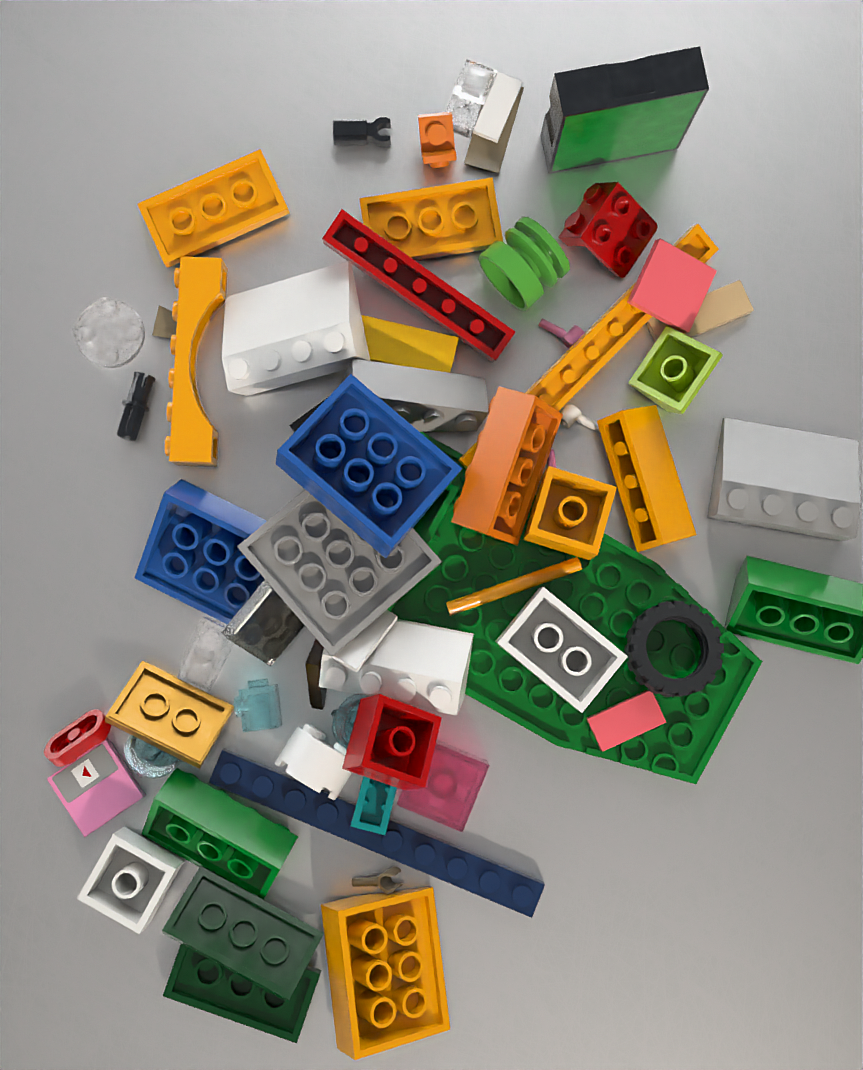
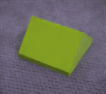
M666 326L628 384L667 412L683 414L723 354Z

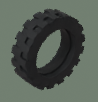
M684 601L662 602L645 610L633 621L632 627L628 629L626 634L628 639L627 645L624 646V652L628 655L629 660L627 666L636 675V681L640 685L644 684L648 691L654 694H661L664 697L685 696L701 691L715 679L716 671L720 670L723 660H720V657L724 653V643H720L719 636L722 635L719 628L714 627L712 624V617L708 613L703 614L700 612L698 606L684 604ZM676 620L684 623L693 630L699 640L701 655L698 666L693 673L684 678L673 679L663 676L654 669L648 658L646 648L648 635L654 626L662 621Z

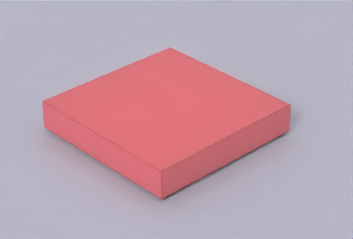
M661 238L657 239L651 248L627 303L682 333H689L717 270Z

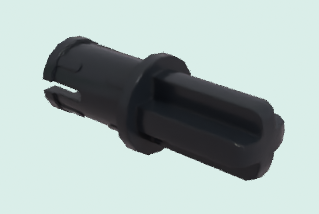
M134 372L133 374L134 377L127 400L122 401L125 407L117 430V436L124 440L135 441L137 439L144 413L149 412L147 403L156 380L151 375L145 377L141 387L145 373Z

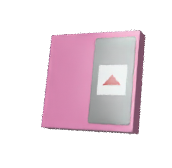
M106 738L102 743L97 744L79 756L76 761L66 765L47 778L84 837L146 796L109 738Z

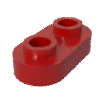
M95 709L79 717L48 741L44 749L45 757L57 767H63L76 761L79 756L95 745L102 743L108 737L111 724L105 722L106 715L101 710Z

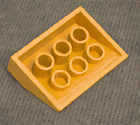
M433 887L398 890L388 894L383 892L353 896L321 904L338 1050L357 1060L450 1030Z

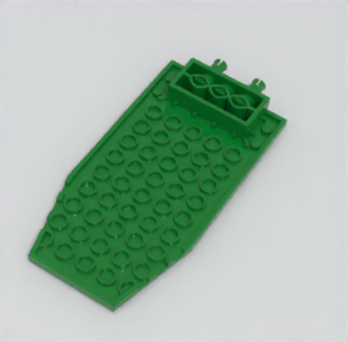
M420 432L456 462L462 470L413 527L442 562L387 610L397 615V619L474 634L465 694L554 745L697 784L763 661L732 632L724 628L706 608H703L689 595V592L679 583H676L658 563L606 534L603 535L597 556L591 560L578 557L582 570L450 616L446 602L577 556L523 540L534 500L518 546L452 523L454 504L460 497L465 483L466 469L458 461L463 454L426 433ZM544 587L624 654V646L627 645L628 640L626 638L628 629L632 627L633 621L645 610L666 601H684V604L687 605L694 604L700 608L699 611L703 614L708 613L713 619L712 624L714 627L719 628L722 635L719 636L720 643H724V653L721 654L720 660H723L720 670H717L715 673V679L701 691L679 697H664L661 694H654L666 723L602 752L586 718L648 689L644 684L640 685L635 679L636 675L634 672L629 670L627 662H629L628 657L583 713H581L495 641L539 588ZM667 620L655 625L648 635L646 642L647 655L654 669L663 676L673 679L684 678L693 673L698 666L701 651L699 640L692 629L682 622Z

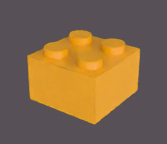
M548 466L542 474L523 540L591 560L598 555L617 487Z

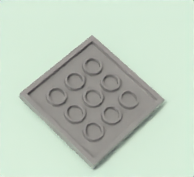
M306 490L302 491L237 546L332 657L442 562L413 528L387 558L383 557Z

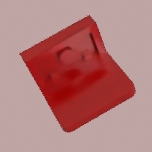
M619 182L595 183L584 193V200L576 212L566 219L565 228L558 238L567 246H585L614 276L624 278L656 233L658 226L654 219Z

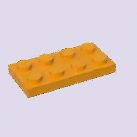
M261 149L137 204L167 268L180 263L181 256H196L290 214Z
M493 177L359 198L363 224L415 261L486 250L495 241L503 242Z

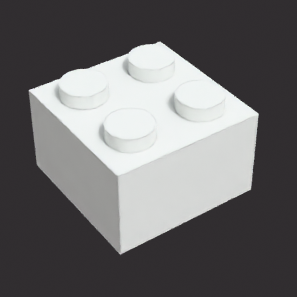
M123 827L110 838L77 899L140 934L153 919L184 860Z

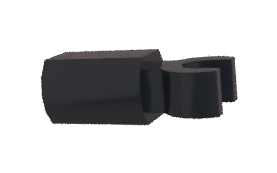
M387 117L377 118L373 123H367V120H333L334 145H368V142H374L380 147L390 146L391 137L388 135L382 136L378 132L384 128L390 129L391 121Z

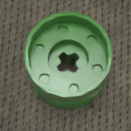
M522 216L515 223V228H509L505 232L504 236L507 244L502 241H495L479 255L478 260L486 277L501 295L516 308L527 311L543 296L544 291L541 284L553 287L558 281L557 278H563L569 272L570 264L564 251L550 233L535 220Z

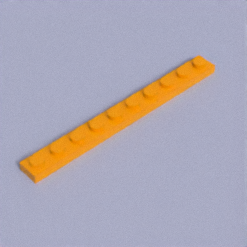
M699 224L691 226L673 244L676 248L704 264L719 250ZM636 282L525 393L537 396L559 411L652 317L627 303ZM477 442L458 460L466 470L473 461Z

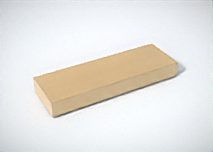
M735 281L707 293L690 332L682 334L693 338L754 311L741 281ZM651 317L646 322L654 342L657 341L666 326L674 329L654 317Z

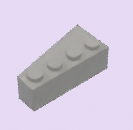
M352 358L341 381L342 383L352 374L419 432L477 431L489 413L486 381L482 377Z

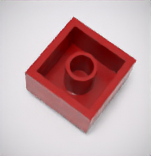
M382 694L360 699L342 769L402 790L425 788L442 717Z

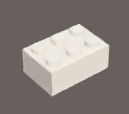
M544 587L539 588L495 641L581 713H583L628 657Z

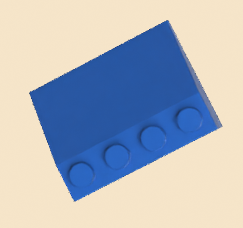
M352 374L277 450L276 465L385 558L398 546L462 470L456 462Z
M183 479L164 492L135 574V579L255 639L259 636L279 596L237 547L267 522L266 520Z

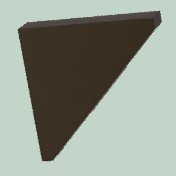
M315 638L305 666L311 708L323 710L327 688L319 687L324 647Z

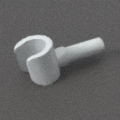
M567 405L559 411L563 414L560 423L565 427L571 428L575 421L600 433L598 423L583 415L576 406Z

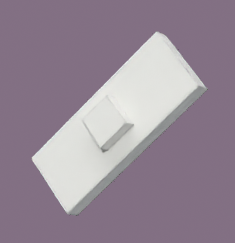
M500 72L497 73L473 129V134L498 143L523 81Z
M386 610L337 652L333 659L358 672L397 621V615Z

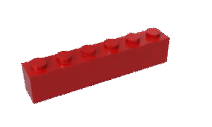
M341 209L323 236L324 245L347 261H350L351 264L455 337H459L462 342L491 362L498 359L515 334L513 329L343 209Z

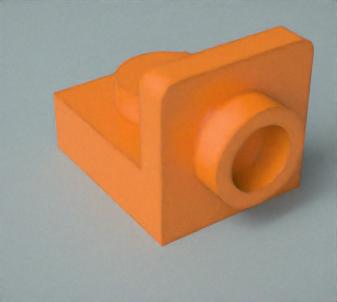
M452 112L418 115L423 163H429L430 167L440 168L450 165L449 161L457 160Z

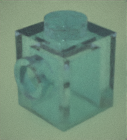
M268 678L247 681L248 687L239 689V696L234 697L236 717H241L243 732L274 729L282 726L278 684L269 685Z

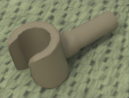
M394 866L379 876L352 878V886H379L384 893H392L403 885V883H395L391 879L392 876L400 873L401 869Z

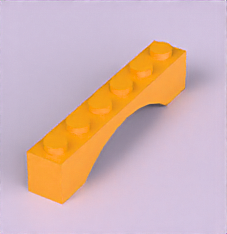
M181 256L180 268H175L174 283L175 287L179 289L178 301H174L172 307V316L174 322H177L176 335L172 334L170 342L171 354L175 355L174 368H170L168 377L169 387L173 389V400L167 404V421L171 422V436H166L165 454L169 456L170 462L178 466L217 467L219 433L209 421L200 401L196 385V360L198 347L206 327L214 314L225 303L228 268L222 258Z

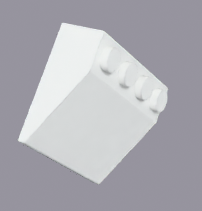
M350 261L225 297L222 361L228 391L249 396L345 370L348 368L352 358L370 361Z

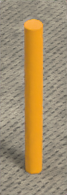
M575 557L446 602V606L450 616L580 571L582 566L579 558Z

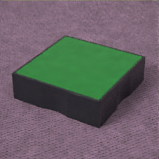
M700 46L650 55L627 62L602 64L554 73L549 95L550 108L545 114L540 135L548 173L678 149L709 90Z

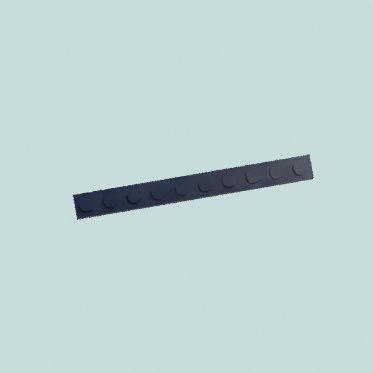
M225 748L221 751L208 782L531 918L545 887V883L541 880L392 818H389L385 835L351 827L356 803L337 796L336 800L328 798L330 794L328 791L321 790L318 793L290 775Z

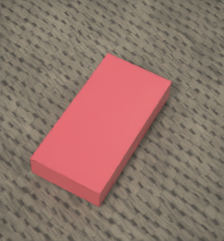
M648 690L586 718L602 752L666 723L654 694Z

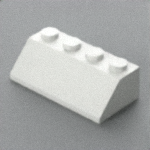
M397 619L358 672L333 659L324 648L319 687L366 697L382 694L414 707L457 715L465 696L474 634Z

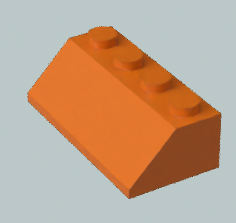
M498 386L496 395L489 404V415L484 429L478 435L477 449L473 461L466 470L465 483L461 495L454 504V515L451 522L518 546L563 414L537 396Z

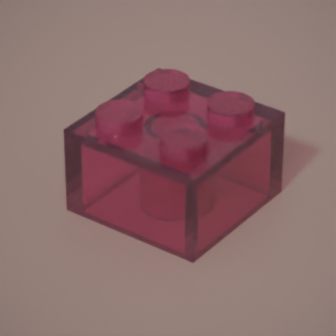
M437 740L426 787L413 790L401 789L396 805L463 833L490 766L488 760Z

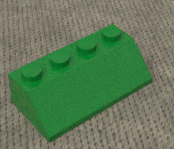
M746 556L734 582L724 628L736 635L859 664L863 658V583Z
M177 767L154 797L141 833L143 836L192 864L211 871L262 900L266 897L299 837L291 833L287 827L270 821L260 815L257 810L240 804L230 798L224 791L212 788L200 781L194 774L184 772Z

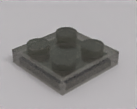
M264 580L222 630V634L231 642L267 665L272 666L305 625L270 584Z

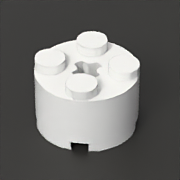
M306 723L303 728L297 726L275 764L278 767L284 766L285 763L288 764L285 770L286 773L318 793L321 790H330L328 798L336 800L352 773L342 769L348 747L340 742H336L334 746L324 741L327 734L311 724Z

